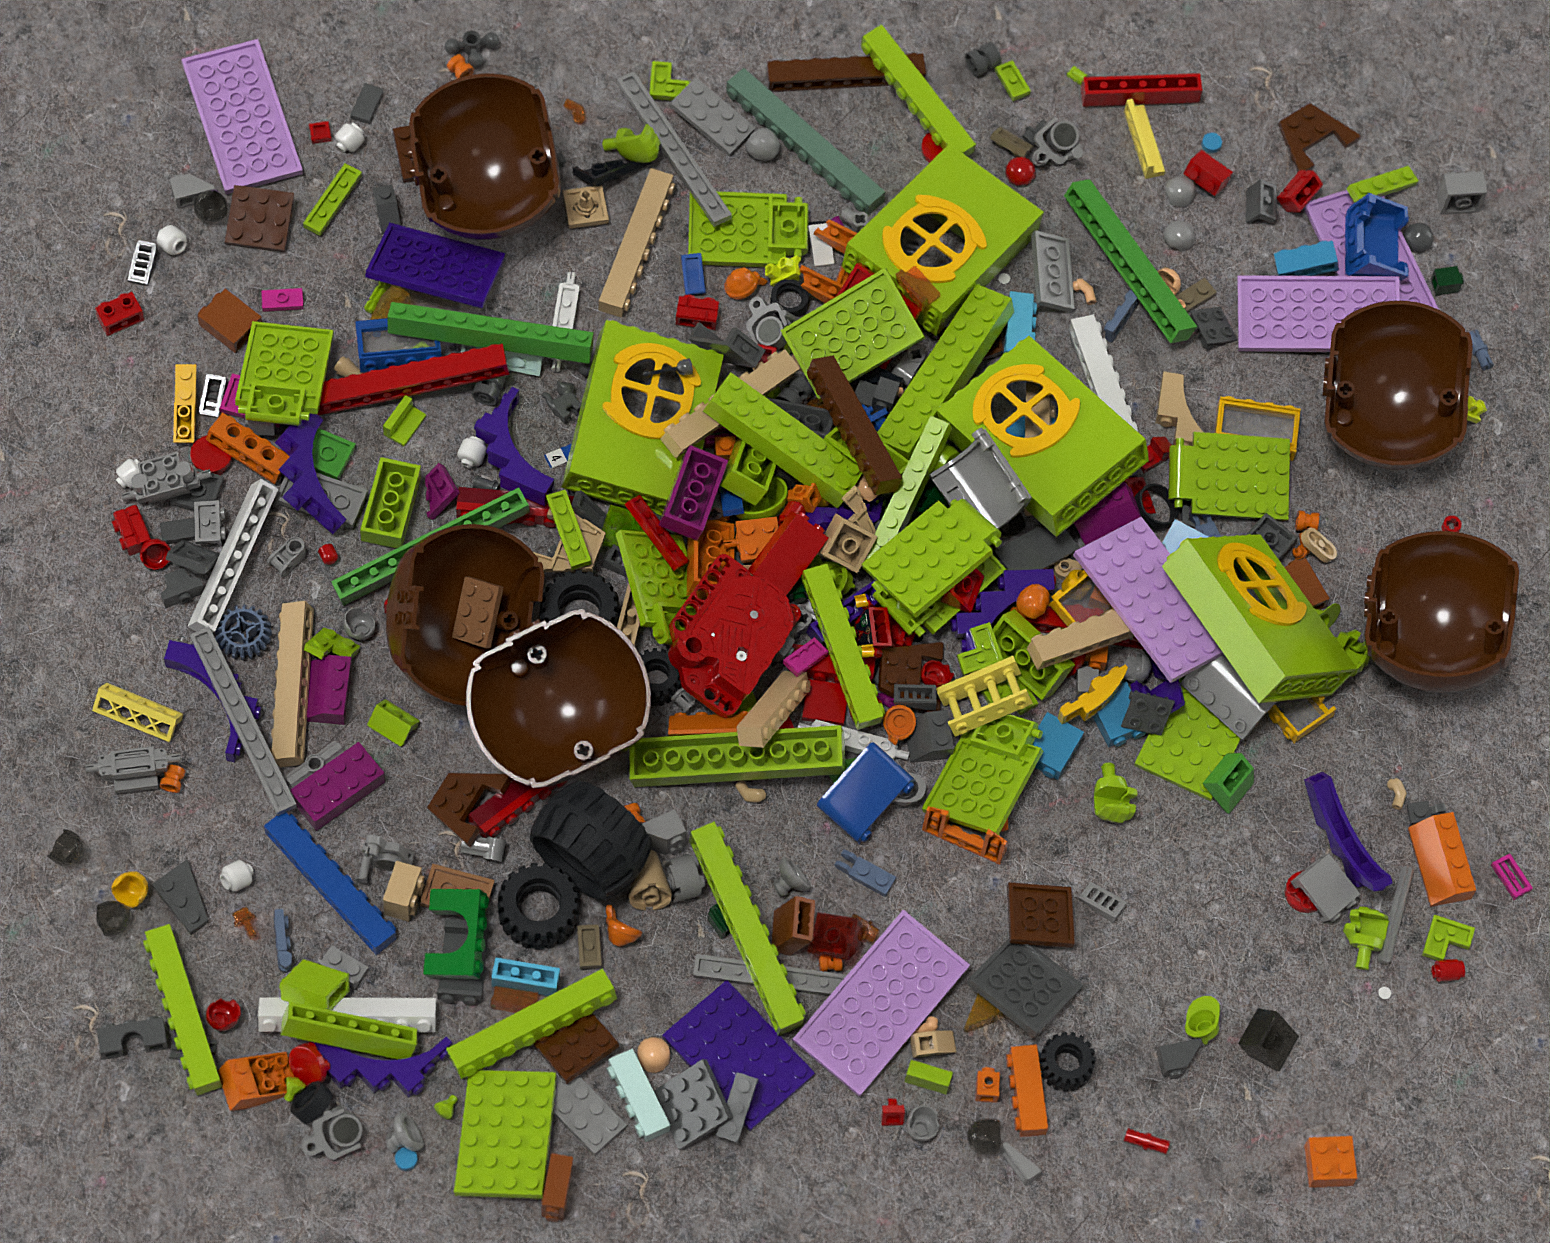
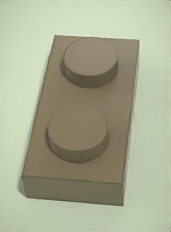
M1002 127L996 129L990 137L991 140L995 141L996 145L1007 148L1017 157H1026L1033 149V145Z
M1203 278L1175 297L1185 302L1186 307L1184 309L1189 313L1190 310L1196 309L1215 297L1217 292Z
M599 924L577 926L580 969L602 968Z

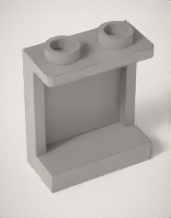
M1329 853L1320 856L1291 881L1295 888H1302L1322 914L1320 918L1322 922L1328 920L1333 922L1341 915L1340 911L1343 908L1348 909L1356 903L1355 898L1360 895Z

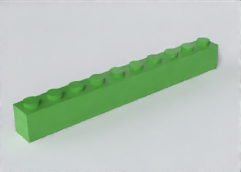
M1090 179L1072 182L1064 197L1168 341L1176 343L1188 340L1197 328V325Z
M391 302L387 316L388 333L482 348L492 344H503L504 350L509 352L590 364L593 351L594 332L397 302Z
M517 488L331 581L333 588L344 606L392 582L395 570L403 555L427 536L445 528L466 524H480L500 528L529 513V505L520 488Z

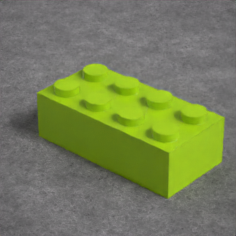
M737 437L720 486L756 506L768 491L776 464Z
M380 457L360 529L361 541L393 548L403 546L422 477L421 465Z
M1015 609L1003 614L993 628L1003 660L1014 656L1021 671V674L1016 677L1041 700L1052 696L1075 666L1069 659L1037 670L1027 647L1031 639L1041 633Z

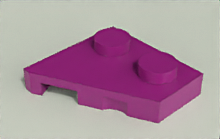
M440 463L425 476V486L427 487L426 501L430 503V511H427V517L434 520L460 493L445 466Z

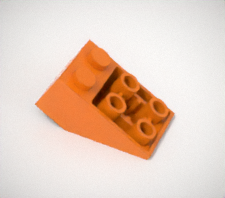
M287 1052L229 1059L218 1070L230 1111L252 1108L285 1097L287 1093L286 1078L294 1077L289 1066Z

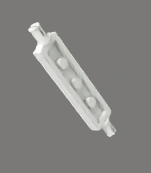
M568 272L566 282L559 283L552 326L573 329L580 286L574 284L576 276L574 272H572V277L571 272ZM550 358L553 360L551 370L555 371L556 368V372H559L561 361L568 360Z
M815 719L811 726L799 722L798 728L836 725ZM842 726L846 751L860 754L870 743L874 742L893 760L895 757L908 760L910 752L897 749L898 746L894 745L887 738Z

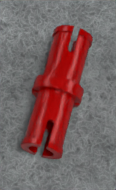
M1130 1128L1127 1129L1124 1142L1141 1146L1144 1150L1151 1149L1163 1154H1167L1170 1144L1169 1140L1152 1136V1133L1147 1132L1145 1134Z

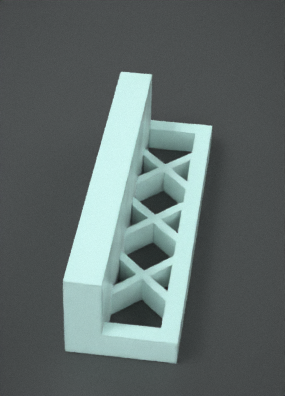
M462 344L461 352H465L473 348L479 349L482 347ZM505 351L510 371L540 376L544 357Z

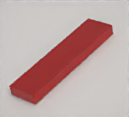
M641 495L630 499L624 504L673 571L689 562L664 527L659 526V519Z

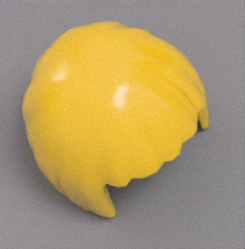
M137 871L125 872L114 880L111 892L120 904L130 908L138 907L147 896L148 882Z

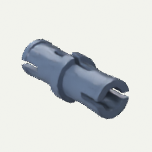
M1470 331L1473 343L1472 353L1477 357L1481 369L1485 371L1492 368L1494 363L1488 354V347L1483 343L1479 331Z

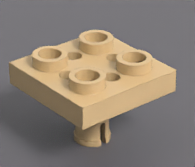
M602 185L563 190V200L569 229L609 223Z

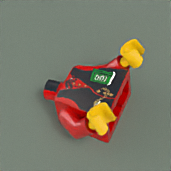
M866 594L854 596L856 607L864 609L862 615L855 622L856 643L862 648V658H880L883 654L881 649L892 646L887 607H875L866 598Z

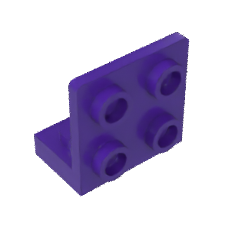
M1167 679L1151 691L1146 685L1143 686L1138 681L1130 685L1132 692L1138 690L1140 693L1156 694L1158 697H1168V699L1174 700L1175 702L1170 714L1185 704L1179 679L1172 683Z

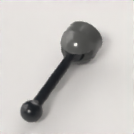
M690 358L679 361L677 367L654 371L644 370L643 377L649 378L650 375L677 371L684 376L692 375V363Z

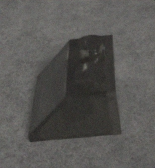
M1258 1008L1238 1044L1250 1057L1280 1072L1299 1035L1277 1011Z

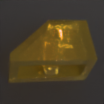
M391 285L381 296L370 320L387 318L391 302L411 305L410 293L400 286Z
M978 993L966 1021L964 1032L968 1033L994 1023L998 1015L1002 1016L1003 1013Z

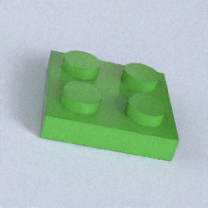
M318 428L313 440L312 450L315 471L339 480L356 448V443Z

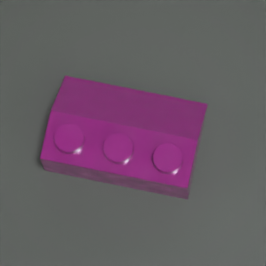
M1123 482L1076 520L1074 524L1084 544L1087 545L1120 528V526L1141 517L1132 489Z
M328 655L323 659L319 658L310 661L307 722L345 725L352 673L351 657Z

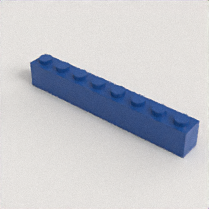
M286 812L275 816L264 825L265 834L372 952L378 955L396 940L395 926L389 920L386 922L381 917L382 913L376 905L371 906L369 904L366 894L362 890L358 891L353 886L354 882L347 874L344 876L339 871L340 867L337 862L327 858L324 848L320 844L316 845L312 841L311 834L306 829L302 830L298 826L299 822L292 814L288 815Z

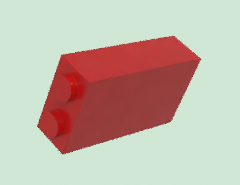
M791 511L748 570L752 576L769 580L787 596L801 577L803 570H806L829 537L823 534L825 530L816 523L814 526L808 522L810 518L799 511L797 514Z

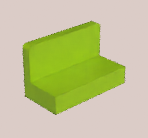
M405 395L383 425V434L396 443L405 446L426 418V414L413 407L412 398Z
M385 699L376 704L367 726L395 744L403 746L409 733L418 727L420 720Z
M911 1060L904 1082L946 1095L953 1072Z

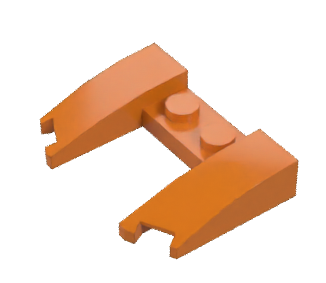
M830 219L826 222L828 227L822 231L818 227L813 234L843 254H845L847 243L857 234ZM803 265L799 268L804 278V283L801 284V287L823 303H827L837 296L850 275L841 267L834 281Z
M928 806L923 822V831L1000 865L1008 846V842L988 828L985 840H982L979 835L968 834L956 825H948L949 811Z

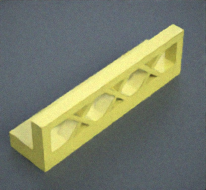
M1128 99L1124 114L1144 177L1147 179L1163 176L1165 169L1144 105L1135 106L1133 99Z
M105 683L98 689L92 709L96 713L168 742L172 740L175 727L183 718V713L109 683ZM102 698L109 700L112 706L111 709L106 710L99 707ZM118 708H128L132 716L128 718L123 717ZM146 715L151 724L147 726L141 724L138 716ZM163 722L170 725L168 734L160 732L157 724Z

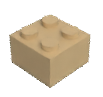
M835 513L824 533L829 538L819 553L858 573L877 536Z
M396 861L383 898L384 915L407 922L410 921L411 915L415 916L418 909L417 898L422 896L425 884H423L424 876H422L420 867Z

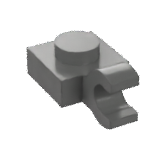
M1424 801L1408 803L1406 806L1410 826L1433 815L1446 812L1445 803L1430 807L1429 802Z

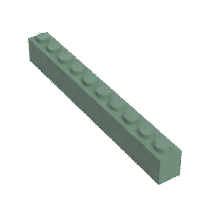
M745 68L741 69L727 81L726 92L732 100H736L741 104L743 110L750 112L759 124L773 131L788 149H792L801 161L807 162L816 174L824 177L831 187H835L840 191L842 197L849 199L858 211L869 215L884 202L885 191Z

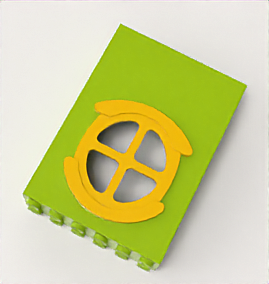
M949 144L847 243L841 267L849 274L856 263L859 262L874 273L886 268L899 292L923 309L916 322L922 325L925 330L937 336L953 320L975 285L979 284L986 287L1031 241V233L1035 230L1038 231L1044 211ZM929 214L943 225L934 234H930L914 223L913 219ZM906 227L926 241L911 256L903 252L900 243L902 230ZM949 229L965 240L961 253L954 252L939 240ZM931 247H936L952 259L951 263L940 267H925L917 263Z
M606 320L597 338L561 488L574 492L582 490L588 496L625 506L624 504L630 499L641 495L650 509L661 516L684 455L683 453L675 458L661 441L662 436L665 434L664 429L671 423L678 424L680 422L679 419L684 414L689 413L691 415L694 413L693 409L700 403L707 404L709 402L708 399L716 391L724 355L717 353L715 350L699 348L695 344L679 342L675 338L662 337L655 332L642 331L635 326L629 327L620 324L618 321ZM690 358L693 368L692 375L684 376L677 372L683 384V395L659 389L660 374L652 375L650 385H644L625 378V373L632 365L646 359L655 362L654 370L662 369L664 364L677 367L679 361ZM623 387L647 394L642 418L635 417L627 409L622 398L621 389ZM656 397L680 404L679 411L669 420L661 423H654L650 420ZM704 439L694 445V447L702 450Z
M1030 336L1020 340L1012 350L1004 353L997 362L989 365L981 375L973 378L966 387L958 390L950 400L942 403L937 409L938 419L949 423L952 428L948 438L962 451L975 441L972 436L973 432L979 428L986 429L1032 497L1025 509L1056 537L1149 461L1146 439ZM1017 381H1028L1041 385L1043 389L1028 402L1024 403L1008 390L1007 386ZM1000 393L1017 407V411L1002 423L997 424L991 414V403L993 397ZM1048 395L1054 396L1058 404V417L1053 425H1047L1032 411V408ZM1022 416H1026L1043 432L1036 437L1022 438L1008 434L1006 429Z
M1260 534L1186 538L1179 544L1180 547L1167 557V561L1162 565L1167 575L1258 703L1332 695L1358 669ZM1234 564L1246 579L1245 582L1238 579L1234 570ZM1253 589L1263 604L1258 602L1247 590Z

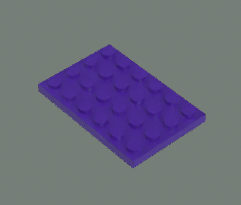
M389 223L367 267L365 277L483 308L505 260V253Z
M728 980L723 982L662 1034V1038L689 1067L702 1059H707L726 1103L737 1072L759 1079L745 1119L744 1126L749 1131H752L815 1076V1072L780 1035H777L776 1031Z

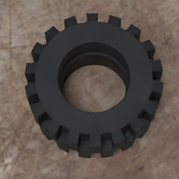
M653 648L651 652L648 649L644 650V655L639 653L647 673L656 670L663 672L668 677L665 682L660 684L649 682L651 692L650 706H655V703L663 706L665 701L667 703L672 702V696L681 689L682 685L679 671L671 664L666 650L661 649V651H657V648Z
M1062 1032L1061 1036L1057 1033L1053 1035L1052 1039L1049 1038L1046 1041L1039 1058L1040 1071H1042L1041 1077L1043 1079L1047 1078L1046 1084L1049 1086L1051 1084L1055 1085V1090H1059L1060 1087L1063 1088V1092H1068L1069 1088L1072 1091H1076L1078 1086L1082 1088L1086 1081H1089L1095 1067L1096 1057H1094V1048L1090 1049L1091 1043L1083 1041L1084 1036L1076 1037L1074 1032H1071L1070 1035H1067V1032ZM1061 1053L1071 1054L1078 1060L1079 1067L1071 1071L1064 1070L1057 1065L1055 1057Z

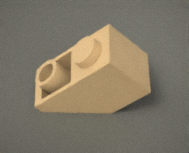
M930 1031L915 1033L910 1036L913 1058L956 1053L953 1031Z

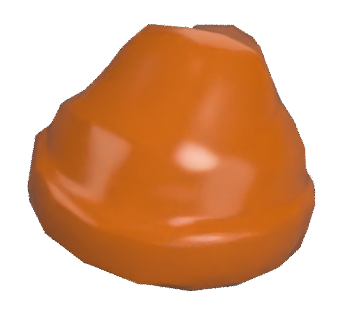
M743 267L733 270L728 275L724 289L730 298L740 300L754 293L758 284L764 286L768 281L761 277L758 272H752Z
M1040 584L1027 586L1017 597L1016 607H1011L1010 611L1015 609L1024 618L1036 619L1046 611L1049 605L1050 595L1048 590Z
M895 705L886 711L883 717V725L888 735V740L897 745L899 740L908 738L914 732L916 717L910 708L904 705Z
M612 905L606 906L608 939L612 944L622 947L635 942L642 936L641 930L630 927L616 919L615 909Z

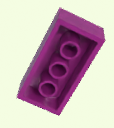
M689 445L683 455L659 526L697 541L704 530L728 460Z
M357 742L290 789V792L299 811L317 831L384 784L385 774L360 742Z

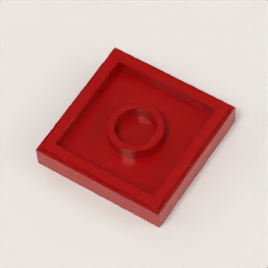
M808 679L811 687L809 693L805 696L802 720L814 722L816 719L844 726L847 702L841 685L839 683Z

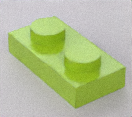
M1013 60L995 67V73L1012 101L1030 95L1031 90Z

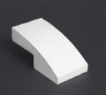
M827 224L808 225L814 268L834 266L832 247L813 234L818 227L821 231L828 227Z

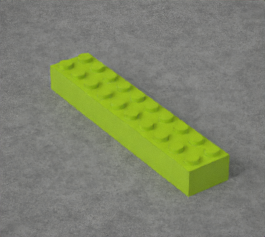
M979 284L975 285L877 433L884 443L910 460L930 416L938 418L937 409L939 406L950 400L958 390L965 387L1013 315L1012 298Z
M841 725L778 729L763 748L739 746L737 732L641 738L630 748V781L634 787L843 774L845 771V738Z
M714 821L691 831L689 842L774 1030L778 1036L801 1027L806 1013L802 1004H797L796 990L793 984H788L786 980L788 974L784 964H779L777 956H779L774 943L770 944L768 936H770L765 924L761 925L759 920L761 914L757 905H752L750 897L752 894L748 885H743L741 877L743 875L738 865H734L732 860L734 857L729 845L725 846L723 840L725 838L721 826H716Z

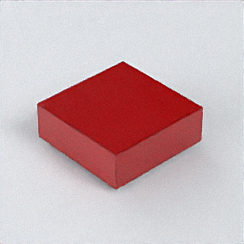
M329 121L309 123L312 144L332 141Z

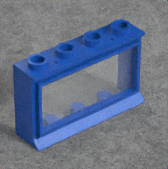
M387 318L355 321L360 373L386 369L390 366H400L412 361L428 360L431 357H442L440 341L388 333Z

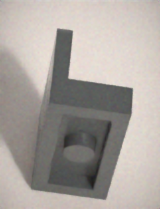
M1260 179L1247 188V223L1250 224L1258 218L1270 223L1276 220L1277 185Z

